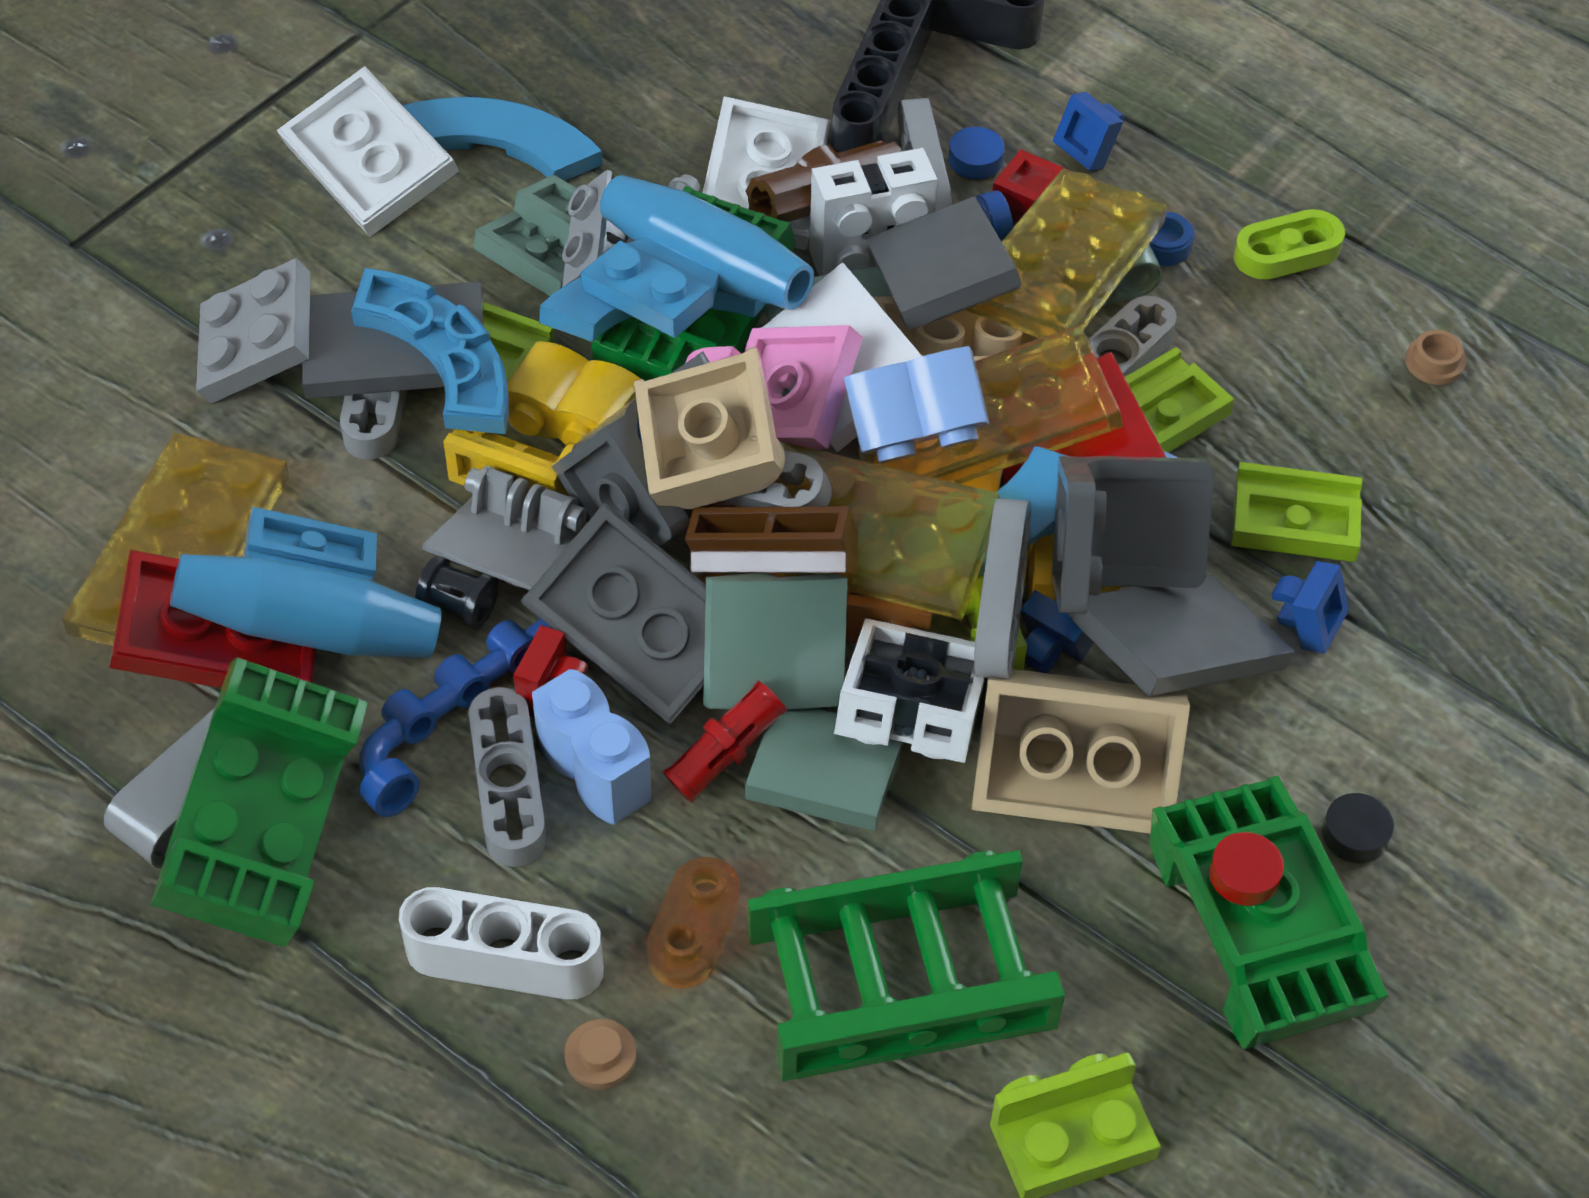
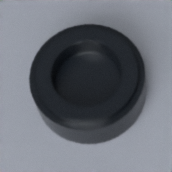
M1361 793L1345 794L1335 799L1330 804L1322 825L1323 839L1328 848L1338 857L1355 863L1370 862L1379 858L1386 851L1394 830V821L1387 807L1376 798Z

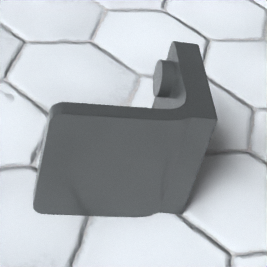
M701 352L672 373L707 364L710 361L704 352ZM634 398L584 435L573 446L570 453L551 467L558 474V478L568 494L578 499L579 506L587 509V523L602 505L606 503L657 546H661L688 529L690 521L684 508L657 505L649 495L643 446L637 432L639 419L636 398Z
M1058 457L1051 585L1059 613L1087 614L1089 596H1100L1101 586L1196 588L1203 584L1207 571L1214 471L1208 461L1195 458Z

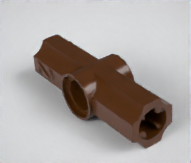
M882 140L837 153L830 145H821L803 155L792 167L752 178L745 191L748 197V209L786 222L810 216L812 168L858 160L860 166L877 163L878 156L902 152V150L895 141L885 143Z

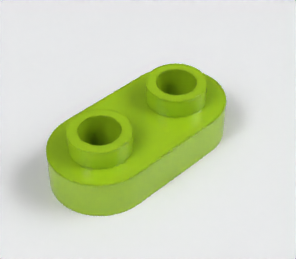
M1317 209L1303 210L1245 226L1238 233L1233 259L1240 271L1257 279H1273L1332 263L1340 255L1345 237V228L1336 216Z

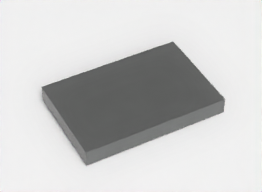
M975 196L866 238L876 266L906 329L910 331L1017 290L1022 286L1014 262Z
M481 281L431 285L434 287L435 294L449 300L456 306L459 304L464 305L484 326ZM357 292L310 295L309 359L302 362V386L306 399L444 387L443 381L433 364L411 344L383 331L354 326L351 309Z
M604 503L523 597L521 602L550 628L564 632L567 642L672 727L704 689L706 585Z
M1206 575L1203 584L1196 588L1135 587L1100 593V596H1089L1087 614H1068L1071 620L1148 696L1286 669L1295 652L1213 575Z

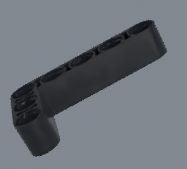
M880 0L833 102L831 146L837 153L881 140L885 141L897 114L899 100H903L932 31L1010 49L1030 48L1040 39L1045 0Z

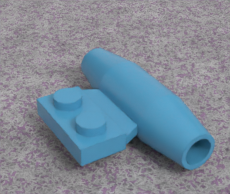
M625 175L616 176L608 183L601 196L600 212L605 219L634 241L629 243L617 242L580 272L583 291L673 338L677 337L714 306L713 300L718 288L727 293L793 310L799 307L807 298L814 279V272L809 264L761 228L683 190Z
M252 507L247 524L244 557L181 554L170 599V606L246 635L350 656L430 658L436 646L441 622V609L439 607L372 582L376 572L377 533Z

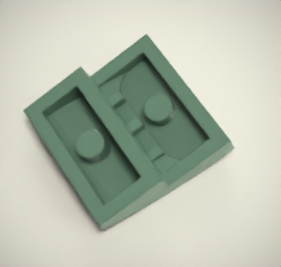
M553 174L517 191L514 211L476 229L473 249L548 296H551L561 289L563 284L565 262L562 259V253L568 240L571 215L568 213V206L577 188ZM626 234L625 240L623 241L624 243H626L629 239V237Z
M765 572L706 577L703 705L709 709L730 710L754 687L753 684L759 680L781 700L787 709L838 706L845 672L848 578L837 573L777 578Z
M817 708L787 709L788 711L783 716L781 715L765 731L745 784V799L876 831L887 792L891 790L905 742L890 739L888 746L866 744L855 738L834 734L837 713Z

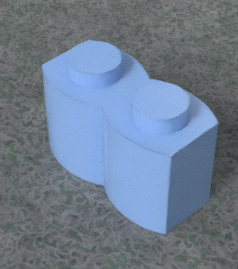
M969 346L941 351L906 362L886 365L844 377L861 452L865 455L877 454L879 463H888L915 456L914 444L939 438L941 448H949L979 439L977 429L990 425L973 352Z
M569 669L532 692L537 741L543 757L557 772L575 780L577 792L582 802L595 816L615 825L652 801L650 754L647 743L634 725L621 716L609 712L607 699L593 680L581 672Z

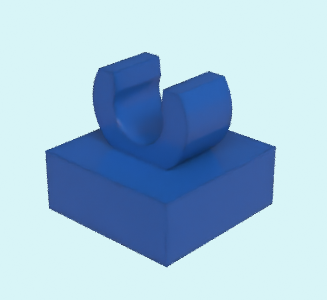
M1087 92L1071 94L1053 142L1087 170L1093 171L1104 168L1126 116L1111 104L1106 103L1102 105Z
M1316 561L1305 581L1295 576H1282L1271 595L1273 600L1285 602L1277 615V621L1287 627L1297 628L1301 649L1325 654L1349 611L1341 566Z
M1037 590L1033 591L1021 609L1027 631L1030 632L1025 640L1027 643L1025 663L1041 673L1050 672L1061 652L1081 663L1094 644L1068 616L1069 613H1059L1057 602Z

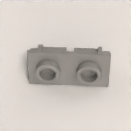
M608 169L589 184H583L578 187L570 199L568 213L571 215L569 235L562 253V259L565 262L562 287L581 277L580 272L614 246L609 241L616 244L619 241L623 242L625 240V233L605 219L600 212L601 196L612 177V171Z

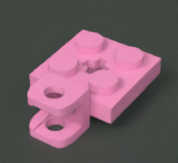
M850 325L752 328L746 349L756 347L760 353L776 438L781 443L783 449H828L847 390L844 377L852 374L863 339ZM733 346L705 347L692 352L687 357L686 363L701 352H704L710 362L741 353ZM796 383L793 390L783 397L782 392L784 388H790Z

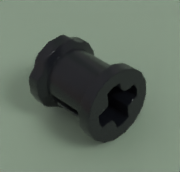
M437 555L423 569L416 588L415 598L439 607L444 612L463 618L464 624L468 628L478 630L488 620L493 611L498 596L499 581L498 578L488 574H482L478 577L451 567L450 560ZM451 588L463 592L464 596L461 597L453 594Z

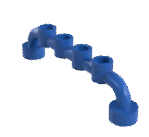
M540 619L523 630L515 621L505 620L491 630L486 640V647L490 653L476 663L471 664L461 654L452 655L446 658L435 672L434 681L439 686L437 689L422 699H419L412 691L402 689L392 694L386 700L381 710V716L386 723L378 727L365 740L359 753L360 772L364 777L360 785V796L379 816L391 817L402 812L415 799L420 787L419 778L400 759H386L388 754L405 741L409 744L423 741L432 733L440 717L458 705L461 708H470L475 697L488 690L489 684L510 670L515 673L540 625L549 627Z

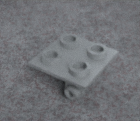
M487 465L482 469L473 467L465 480V490L471 492L472 497L422 544V550L446 558L454 564L467 566L504 580L509 585L530 590L587 524L585 523L587 509L579 506L577 498L566 496L550 489L545 490V487L540 484L533 485L529 490V482L526 479L518 478L513 483V476L495 470L491 466Z

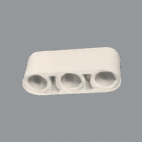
M426 887L415 891L405 899L399 910V924L406 956L410 965L421 974L560 999H580L588 996L599 987L603 979L604 965L601 932L596 921L586 913L440 887ZM432 928L447 929L437 936L426 937L421 935L426 930ZM500 939L515 941L512 945L505 948L489 946L494 941ZM568 950H578L584 953L581 957L573 960H564L557 957Z

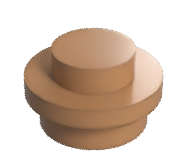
M1429 330L1422 333L1409 345L1405 362L1409 371L1419 380L1429 384L1444 385L1452 383L1461 377L1466 365V356L1461 341L1455 335L1444 330Z
M594 1019L581 1024L570 1034L565 1044L564 1056L568 1072L578 1083L594 1090H607L619 1085L631 1074L636 1063L637 1052L635 1040L625 1026L609 1019Z

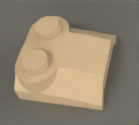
M756 347L746 349L747 352L651 380L644 381L641 379L634 381L649 495L657 505L677 506L684 509L697 508L762 490L774 483L780 476L785 464V453L781 443L776 438L761 357Z

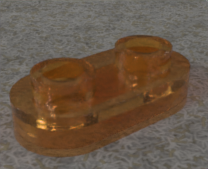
M699 857L684 863L676 871L647 939L648 965L654 977L661 983L673 988H690L704 982L714 971L740 906L739 877L728 863L713 857ZM700 883H713L717 886L708 892L695 888ZM677 939H688L693 943L691 947L683 950L673 948L670 944Z

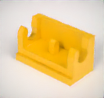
M454 429L452 433H448L443 441L449 481L465 486L466 477L473 467L482 469L488 465L495 468V470L513 476V483L518 478L528 480L529 490L533 485L540 484L545 487V490L550 489L570 496L558 478V474L551 466L570 453L575 445L574 443H569L563 449L560 456L495 433Z

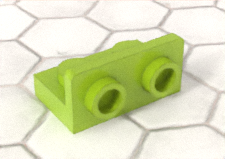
M1129 1052L1110 1058L1105 1054L1090 1055L1077 1061L1068 1071L1041 1079L1038 1075L1024 1076L1010 1082L995 1096L990 1127L1020 1198H1040L1158 1158L1161 1146L1132 1085L1136 1065Z

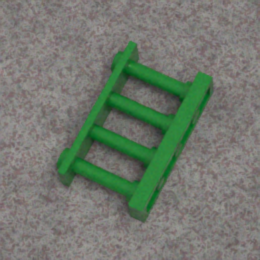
M1020 850L999 854L994 851H980L960 861L801 890L788 887L777 888L766 892L761 897L748 899V938L750 946L775 941L793 1018L790 1021L777 1023L776 1057L782 1082L1058 1029L1065 998L1058 972L1052 971L1035 974L1027 971L1005 900L1006 898L1016 897L1018 893L1023 864ZM978 904L1000 979L994 983L967 988L958 982L938 911ZM911 916L932 992L929 995L898 1001L896 998L890 997L870 923ZM843 929L863 1005L857 1009L828 1014L820 1009L802 936Z

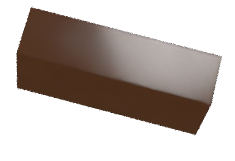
M849 506L697 507L693 509L685 537L691 551V572L858 573V530Z

